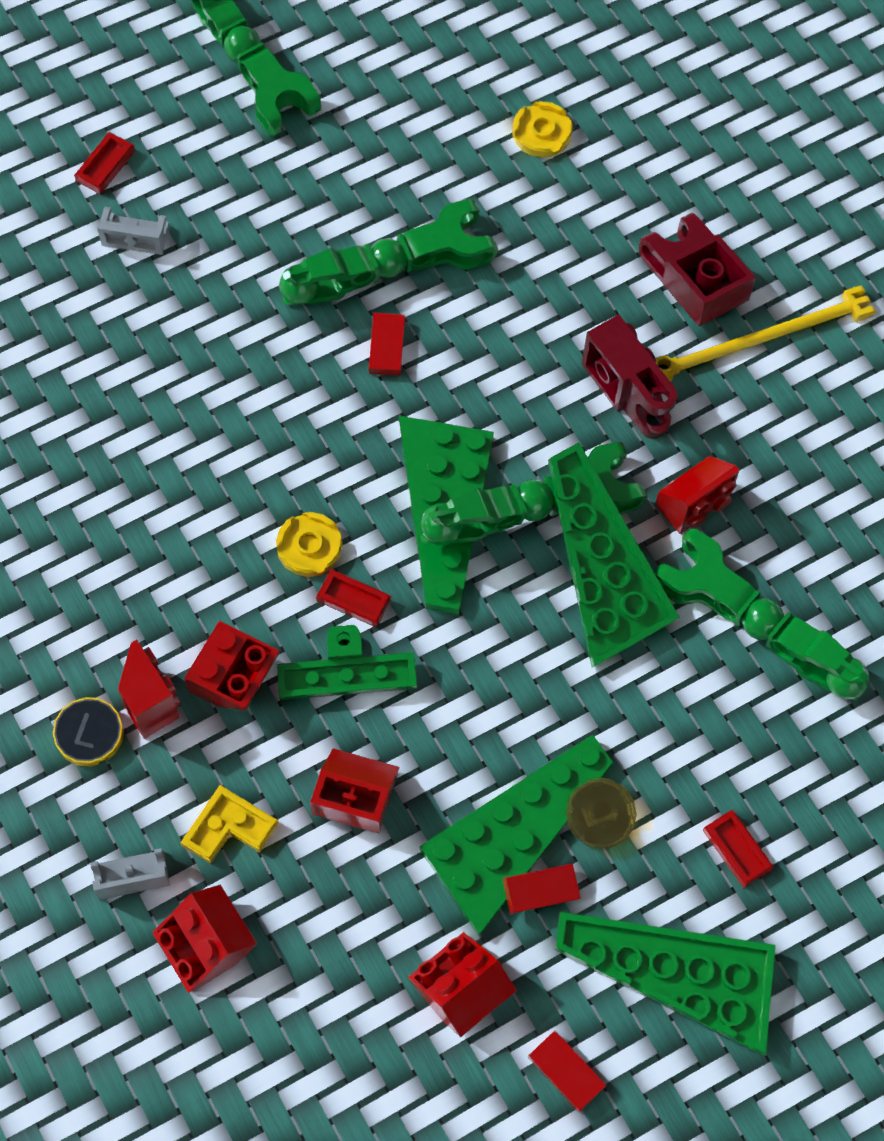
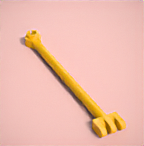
M860 285L845 290L842 295L844 300L842 303L680 358H670L662 355L656 357V364L669 367L668 369L661 370L671 382L674 376L679 374L681 370L849 313L856 323L874 316L877 311L874 306L866 307L871 303V300L867 295L862 296L866 291Z

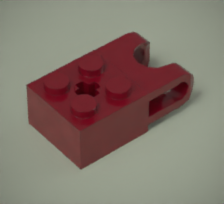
M690 213L680 218L677 229V236L680 241H668L657 232H652L640 238L639 254L698 326L749 301L756 277L719 234L714 235L696 214Z
M620 314L589 330L586 334L582 358L583 367L616 411L624 409L645 437L653 439L666 434L671 423L669 411L675 407L677 392L656 364V358L651 349L642 345L634 327L630 323H626ZM662 394L667 396L668 399L666 401H663ZM650 413L657 416L662 422L661 425H649L646 420L647 415Z

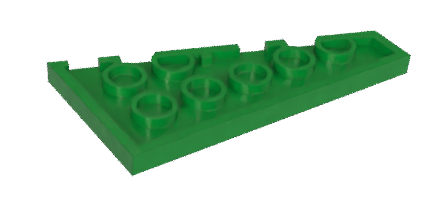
M398 415L426 609L459 614L473 541L438 546L423 543L420 538L422 534L420 521L422 514L436 503H447L451 499L477 488H481L483 491L494 432Z
M578 442L549 458L548 464L591 668L680 617Z
M593 734L419 847L420 852L478 937H480L492 918L507 902L502 878L531 871L552 844L554 838L569 822L567 811L569 801L575 791L586 783L600 781L612 766L613 761Z
M560 912L555 951L762 1056L766 1054L776 945Z

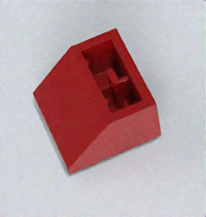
M708 456L658 492L655 507L679 534L688 528L696 529L706 520V515L713 510L720 512L729 505L732 500L730 498L732 491L737 486L736 480L740 470L734 464Z
M219 620L184 677L188 692L218 707L246 711L280 651Z
M136 639L130 644L118 691L128 715L143 739L179 719L176 706L181 703L175 694L177 691L167 674L162 675L158 667L159 662L149 647L143 650Z
M333 748L320 771L310 801L312 815L379 834L400 768Z
M221 884L190 893L152 932L188 993L195 991L238 964L257 945Z
M465 932L450 940L442 950L431 959L423 962L415 972L408 976L411 983L440 1019L460 1038L517 991L499 960Z

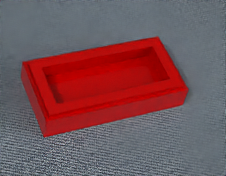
M108 132L74 174L75 181L101 195L135 153L134 144Z
M373 313L369 374L401 376L405 315Z
M331 569L316 596V601L377 628L391 602V595Z
M733 809L703 828L702 831L743 889L774 868Z
M573 863L502 878L510 914L581 899Z
M555 1030L528 1055L529 1060L578 1113L606 1087V1084Z

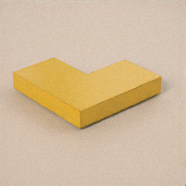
M219 785L180 844L210 864L230 835L260 853L278 827L279 821Z

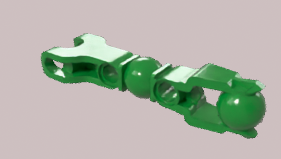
M191 0L203 27H207L214 38L221 44L227 57L234 63H238L239 71L255 93L256 119L270 137L282 132V116L279 111L283 107H299L307 116H312L321 111L320 96L308 77L298 72L284 70L270 50L261 42L258 33L251 27H247V20L243 17L233 0Z
M465 199L447 204L441 210L439 218L435 222L413 228L403 234H398L397 240L391 238L380 239L371 248L368 243L364 244V246H353L337 251L334 248H329L304 259L300 264L292 265L285 269L280 277L279 289L285 305L334 301L343 298L346 293L368 286L373 282H378L379 276L383 278L395 277L401 274L404 268L408 273L412 270L417 271L447 263L456 268L469 270L493 261L499 250L496 242L489 235L473 237L463 231L475 225L480 212L477 203L473 199Z
M613 442L596 446L589 454L588 459L620 514H624L640 508L648 496L640 483L624 484L616 480L611 474L612 470L619 468L623 464L628 454L622 442ZM551 475L545 476L543 481L538 479L526 480L518 487L516 484L483 491L481 488H477L453 498L447 503L432 505L421 517V541L437 546L479 541L487 535L512 528L515 525H521L524 519L539 521L549 514L550 516L559 514Z
M690 529L682 537L683 551L695 562V566L689 570H678L668 564H661L653 571L668 598L677 604L702 603L726 620L735 623L736 626L739 627L742 623L744 630L750 637L759 641L767 640L766 647L795 668L802 678L827 691H831L834 696L843 700H857L866 692L870 684V676L867 667L861 660L852 657L828 632L817 630L800 618L793 616L790 612H787L784 616L782 608L776 601L768 598H759L761 592L755 590L751 584L724 565L723 553L719 543L701 531Z

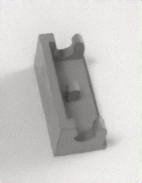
M112 207L104 208L97 228L102 246L163 255L170 228L169 222L166 221L167 216L160 215L158 222L116 216L115 213H111Z
M162 848L155 849V852L102 863L98 861L90 863L94 875V881H92L93 889L99 900L170 886L165 853Z

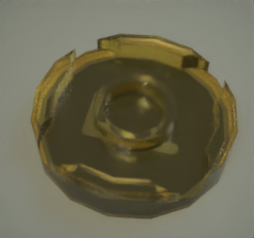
M590 779L575 788L568 799L566 808L568 827L575 838L588 847L605 849L617 846L628 838L636 821L637 813L632 796L625 787L610 781L611 779Z

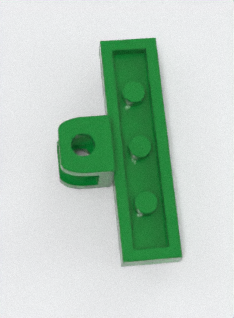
M356 625L332 626L329 628L327 633L328 660L277 664L280 700L417 689L414 652L363 657L361 635ZM341 641L349 642V644L345 646L340 645L339 643Z

